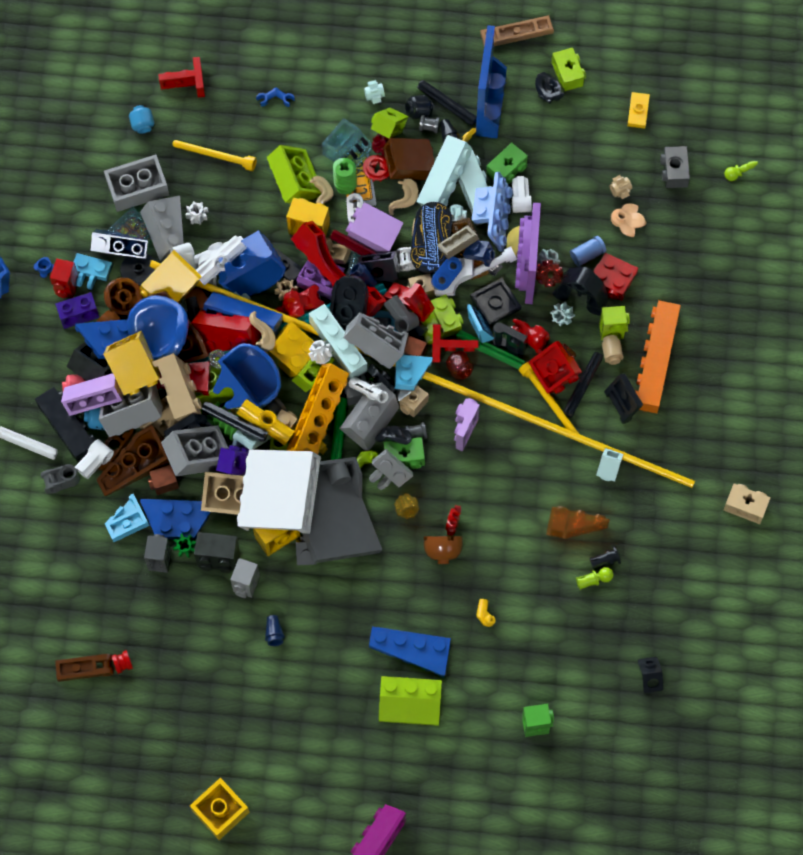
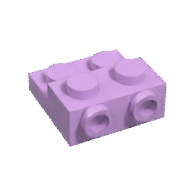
M471 398L465 399L463 405L459 404L456 410L457 417L455 422H457V427L454 432L456 434L454 441H456V449L460 451L464 450L479 420L480 405Z

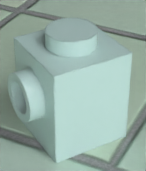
M605 448L596 476L605 481H615L623 454Z

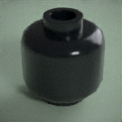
M426 95L410 96L405 103L406 113L412 119H421L422 115L428 117L433 110V102Z

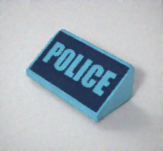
M467 305L468 318L480 342L484 343L493 340L494 336L481 313L472 305Z

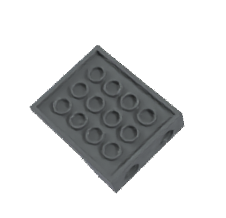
M356 457L320 461L310 534L302 533L313 563L377 554L382 551L379 539L362 499V472Z

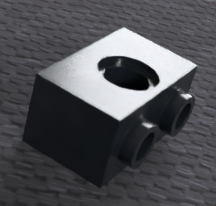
M396 251L360 255L357 262L364 264L377 282H393L398 279L400 274ZM376 267H380L383 271H378Z

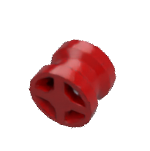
M127 650L123 651L120 655H111L118 674L122 673L125 669H133Z

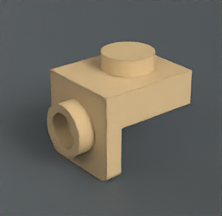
M326 238V243L336 264H346L351 250L341 244H333L330 238Z

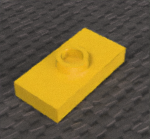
M632 92L628 127L645 129L650 94Z

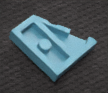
M403 355L395 363V389L414 391L419 380L425 375V371L431 366L433 357Z
M131 494L129 501L123 507L120 506L117 509L115 515L109 518L105 526L113 542H116L148 527L149 524L134 494Z

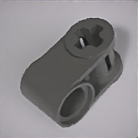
M71 464L48 469L40 474L41 478L44 479L46 494H53L60 490L74 487L80 481L79 473ZM69 473H74L71 478H66Z

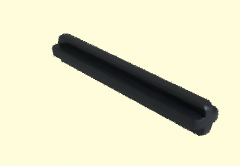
M425 80L419 82L417 88L469 125L473 126L476 124L477 116Z
M594 352L563 411L567 417H573L603 359L601 353Z
M210 402L203 403L201 409L203 412L261 442L267 439L268 433L263 429Z

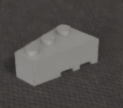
M180 196L147 202L140 213L159 260H165L170 254V248L184 244Z
M359 313L346 326L343 338L361 349L365 354L370 355L381 365L390 369L403 356L408 333L405 331L402 333L397 332L393 326L388 325V327L379 324V320Z

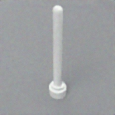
M511 246L504 249L502 255L494 258L490 267L482 264L474 268L473 277L505 261L506 263L516 261L517 258Z

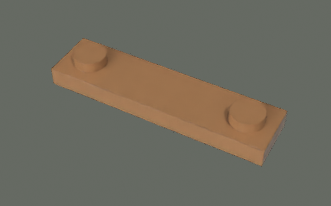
M549 15L495 27L494 46L553 34L554 29ZM487 29L480 30L484 46Z

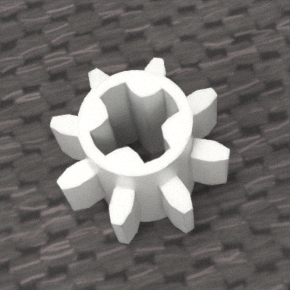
M193 201L190 207H186V219H190L191 224L197 223L201 225V222L207 220L208 208H203V202L195 203Z
M319 340L314 342L311 348H309L311 361H316L317 364H325L330 361L332 357L331 352L333 351L330 343L326 344L325 341Z

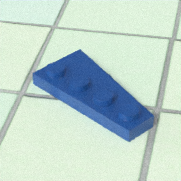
M372 626L369 648L401 659L405 663L413 664L422 670L430 671L445 679L451 638Z

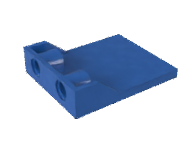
M490 25L487 26L478 86L476 136L497 138L507 67L493 56L495 26Z

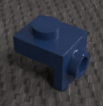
M477 240L465 249L463 255L465 259L479 260L486 267H490L492 260L495 258V250L490 242Z

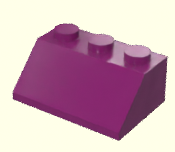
M386 804L383 809L379 807L373 817L375 821L372 826L368 825L362 833L364 838L360 843L357 842L354 845L351 853L353 855H385L405 825L406 813Z

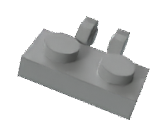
M387 449L372 460V465L377 470L370 475L369 480L375 482L381 478L382 474L385 475L378 483L380 490L385 489L391 481L400 487L413 477V472Z

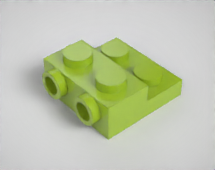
M446 294L430 300L435 309L425 322L420 321L428 329L423 337L427 345L433 343V324H442V339L457 334L462 329L463 319L460 313H455L454 309L456 306L452 298L448 299Z

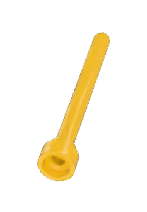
M174 140L172 143L176 148L240 164L245 170L253 172L256 167L257 158L253 156L242 158Z
M528 362L523 364L519 368L522 376L531 380L565 428L579 434L550 393H546Z

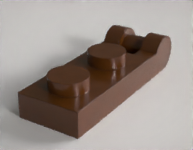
M112 654L56 660L57 681L112 676L114 674L111 667ZM97 663H103V668H97Z

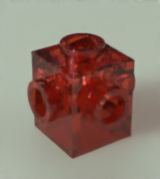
M550 259L543 260L542 263L537 264L535 278L536 281L538 280V283L544 285V287H554L556 283H561L560 278L563 277V270L558 263ZM549 271H552V277H548Z

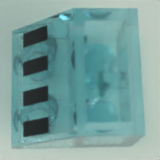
M344 118L322 143V153L325 157L333 162L340 158H348L355 163L356 168L372 150L371 142L362 131Z

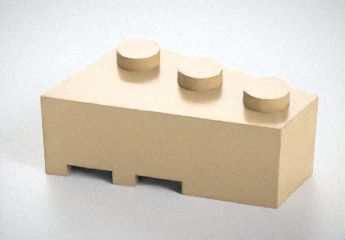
M174 353L153 361L154 367L160 370L162 378L159 381L161 385L164 384L166 398L174 419L179 422L192 413L201 414L202 404L199 398H196L195 391L197 389L194 381L190 379L191 369L188 363L183 362Z

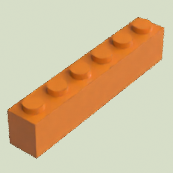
M658 300L657 307L653 306L651 317L654 318V322L649 323L647 332L651 336L650 340L645 341L644 351H647L646 357L642 356L640 368H643V373L638 374L636 385H640L639 391L635 390L643 403L639 410L658 413L681 306L679 304Z

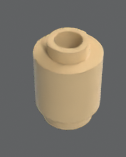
M616 335L604 337L602 349L605 362L611 365L620 363L624 358L620 340Z

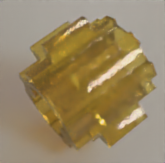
M409 494L400 495L396 499V503H394L397 515L402 518H414L415 514L418 513V501L416 497H412Z

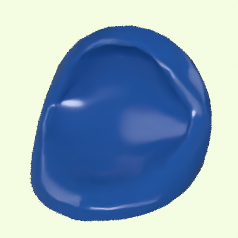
M153 295L135 304L129 313L127 327L129 336L142 330L155 361L173 353L178 356L186 343L189 321L185 309L177 301L165 296Z

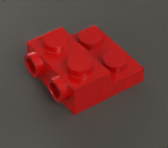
M605 253L593 272L604 283L608 296L622 301L639 268Z
M555 341L528 361L547 394L562 392L566 389L565 384L576 382L579 379L578 375L582 373L573 356H568L560 341Z

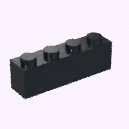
M53 387L35 398V401L74 459L79 463L86 456L89 447L96 439L92 434H87L85 431L87 427L82 420L78 421L75 415L69 416L61 402L62 391L58 392Z

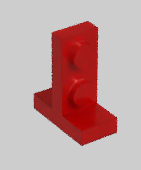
M193 57L194 70L158 74L161 90L196 85L198 98L205 97L200 57Z
M394 282L384 295L387 301L397 295L405 307L412 310L418 316L419 321L425 322L435 309L423 287L418 283L408 288Z
M433 324L432 362H441V347H445V351H456V348H464L463 351L475 352V348H479V340H442V324Z

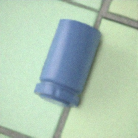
M596 236L570 250V255L573 262L579 267L605 253L606 247L603 240Z

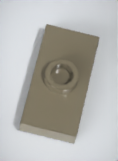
M467 225L437 246L444 256L450 259L479 240V238Z

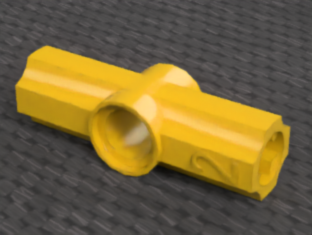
M247 399L237 412L238 415L263 429L268 435L283 445L287 444L295 432L277 420L276 415L272 411H264Z

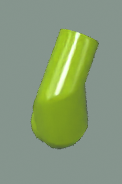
M372 450L361 452L356 458L360 469L364 464L372 463V460L379 454Z

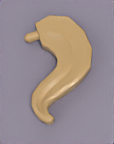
M318 175L310 180V183H314L315 187L321 192V195L316 200V204H325L330 201L334 196L330 183L324 177Z
M412 179L398 181V184H402L404 197L390 203L388 207L390 215H394V209L414 205L418 199L419 192L415 181Z
M253 311L249 316L250 323L262 334V338L259 342H256V345L260 346L265 352L271 351L275 346L274 332L266 323L258 319L256 312Z

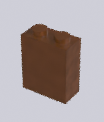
M390 138L383 147L390 179L427 180L435 163L433 148L429 139Z

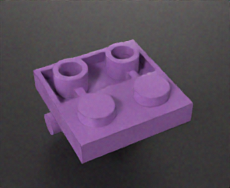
M307 260L298 274L296 286L306 290L313 285H317L319 287L317 293L331 300L332 283L320 274L319 269ZM338 266L339 269L344 273L345 268Z

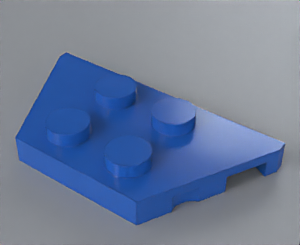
M128 319L78 323L75 325L77 333H81L85 338V343L93 349L98 359H105L103 353L107 346L129 336Z
M141 499L140 501L153 533L163 535L168 539L179 540L181 538L180 535L183 534L186 538L188 535H192L191 540H195L197 533L205 525L211 513L209 511H201L202 501Z

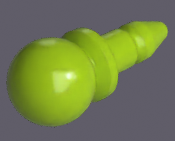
M758 161L748 162V164L740 167L738 164L735 167H728L724 172V176L728 181H735L739 176H743L742 172L753 169L758 164Z

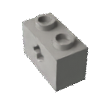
M238 559L230 579L233 592L237 596L252 598L260 578L258 564Z

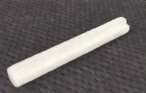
M0 426L1 439L52 460L57 457V449Z

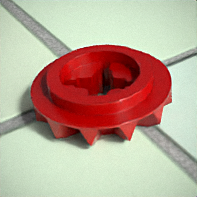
M372 155L364 161L363 173L366 175V178L372 179L373 182L375 180L381 182L383 179H388L389 171L384 156ZM379 164L380 170L375 173L374 168Z
M455 505L450 510L445 528L449 536L454 535L457 530L462 510L461 506Z

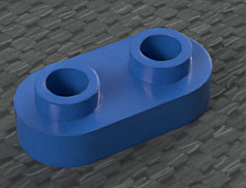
M451 257L441 264L431 278V284L434 289L443 291L454 281L462 270V263L458 258ZM451 263L456 265L455 269L450 268ZM440 277L444 278V284L439 283Z

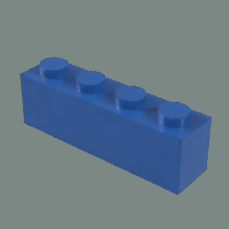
M212 292L204 303L203 310L209 314H216L218 312L222 313L223 316L232 317L233 315L249 317L255 311L256 317L273 330L275 337L281 330L283 316L281 313Z

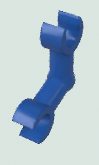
M273 88L266 94L259 93L256 96L257 100L265 99L261 102V107L266 106L268 100L275 96L283 100L284 105L290 107V103L286 101L287 99L295 101L293 94H285L278 88Z

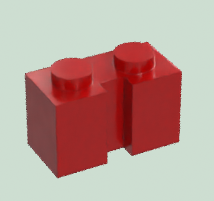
M56 258L50 275V281L54 285V292L61 298H73L77 289L76 281L78 278L75 263Z

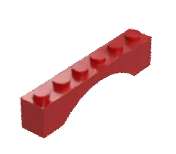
M314 221L303 223L291 240L295 243L296 248L307 256L308 261L319 269L320 274L326 277L334 286L337 280L346 275L334 262L326 243L325 233ZM367 286L369 296L366 315L373 317L387 300L375 287Z

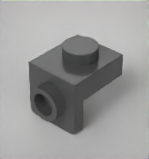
M301 535L300 538L296 539L297 565H317V563H313L305 539Z

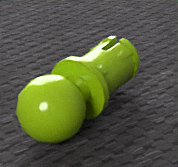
M603 567L597 574L593 570L590 574L576 577V582L581 590L593 585L598 586L599 581L604 583L610 582L614 574L610 568Z

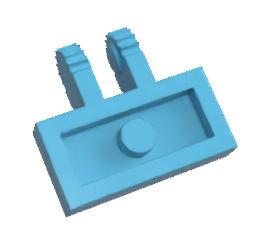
M77 253L74 259L79 274L76 286L81 287L86 276L89 277L87 288L90 290L93 289L96 279L107 281L113 267L112 262Z

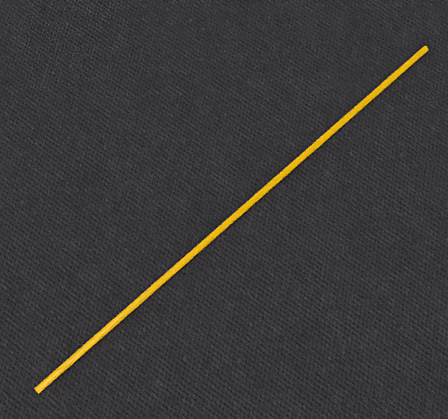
M152 260L150 267L156 269L161 263ZM199 281L196 285L210 292L219 293L281 313L210 283L204 286ZM281 313L283 314V322H293L298 328L318 335L311 324ZM356 347L360 353L367 355L361 349ZM425 371L423 379L602 452L607 448L622 453V460L690 488L695 483L694 480Z

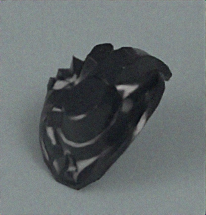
M545 72L537 75L535 86L540 99L551 104L553 100L559 101L564 97L565 90L556 78Z
M387 426L375 437V441L383 442L385 440L407 445L411 442L412 435L405 428Z

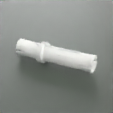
M352 377L349 380L350 388L365 394L370 400H377L380 403H385L388 400V393L382 391L377 385H371L357 377Z

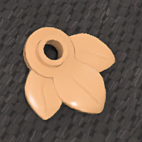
M632 203L623 205L621 209H616L611 214L612 224L619 227L621 232L629 237H634L635 229L644 227L647 222L640 213H637L639 207Z

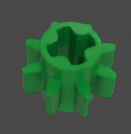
M181 534L179 540L174 539L177 546L173 550L180 551L178 553L179 557L186 554L190 558V553L195 551L194 545H196V541L191 542L192 535H188L186 538ZM182 543H184V544L187 543V544L189 545V548H188V549H187V548H184V549H183V547L181 546V544H182Z

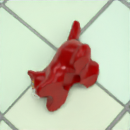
M313 285L300 293L293 290L287 292L283 297V305L274 310L286 313L293 318H299L305 314L306 310L317 309L325 303L320 300V295L317 293L319 287Z
M513 319V323L516 326H511V328L527 336V343L535 350L537 355L542 352L546 342L550 339V335L545 328L538 325L530 327L526 322Z

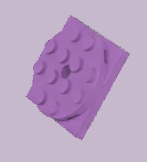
M533 203L532 216L524 215V218H520L515 288H519V291H526L525 304H533L541 203Z

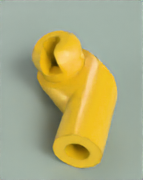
M479 599L476 616L484 626L491 627L495 624L496 619L487 612L489 601Z

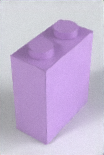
M364 202L361 208L357 207L353 215L356 218L354 223L350 221L345 231L348 232L347 236L377 253H384L390 251L403 222Z

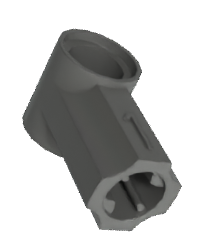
M397 295L384 303L385 308L395 320V328L398 332H408L419 325L418 316L413 312H409Z

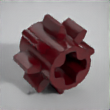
M377 134L372 138V149L375 153H381L382 156H385L383 147L389 138Z

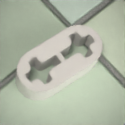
M357 193L350 194L347 197L348 223L350 221L354 223L353 215L357 208H353V200H357V207L361 208L363 205L362 196Z

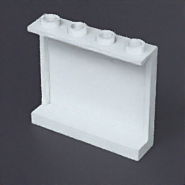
M249 450L246 458V473L243 477V493L240 497V513L237 516L238 527L249 531V528L298 530L301 533L310 534L321 456L312 451Z

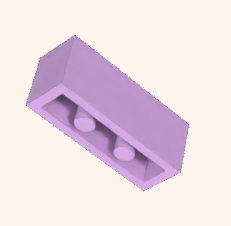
M112 373L64 387L61 402L69 416L120 402L123 399V393Z

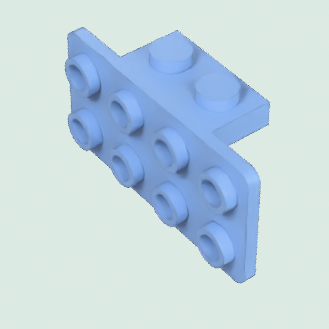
M495 172L493 187L476 188L472 221L474 224L489 222L488 236L498 251L503 252L504 246L507 244L506 230L509 228L508 214L511 211L510 198H512L513 192L512 188L507 184L505 177L500 172Z

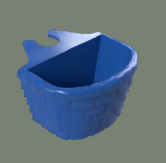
M258 230L241 240L246 249L232 262L224 264L225 271L219 272V284L227 291L237 292L240 296L244 293L252 296L271 288L282 279L286 266L281 257L278 256L270 240Z
M246 343L239 344L218 360L221 366V373L213 388V392L219 394L225 387L231 388L234 392L233 398L225 403L226 409L241 407L246 399L263 409L277 397L281 388L279 370L274 360L258 346Z

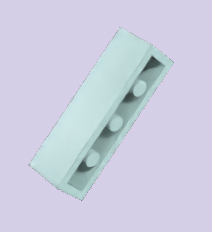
M447 135L417 199L421 206L429 202H439L445 206L448 205V199L456 188V182L463 173L466 161L471 156L472 147L467 142Z
M471 150V156L464 165L462 175L458 178L472 215L476 188L491 187L487 186L486 173L484 170L481 171L480 159L478 155L475 156L473 150Z
M323 304L309 313V323L322 341H325L326 344L330 343L333 349L332 355L343 370L349 373L348 377L350 379L352 377H359L367 372L366 360L355 345L350 344L343 338L345 331L326 305Z

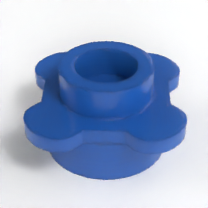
M43 257L34 264V270L38 271L42 278L47 277L54 267V264L51 263L48 257Z

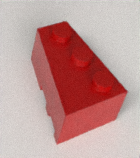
M200 310L191 322L203 337L208 353L232 350L242 343L256 345V342L262 336L261 332L250 323L249 317L233 315L230 317L223 316L222 313L218 312L216 314H209L205 310Z

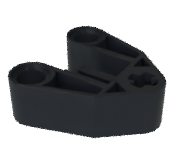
M587 267L569 268L559 278L552 292L553 296L559 300L567 301L572 289H575L578 292V296L581 297L582 294L587 295V310L594 315L600 316L602 307H606L609 300L604 283Z

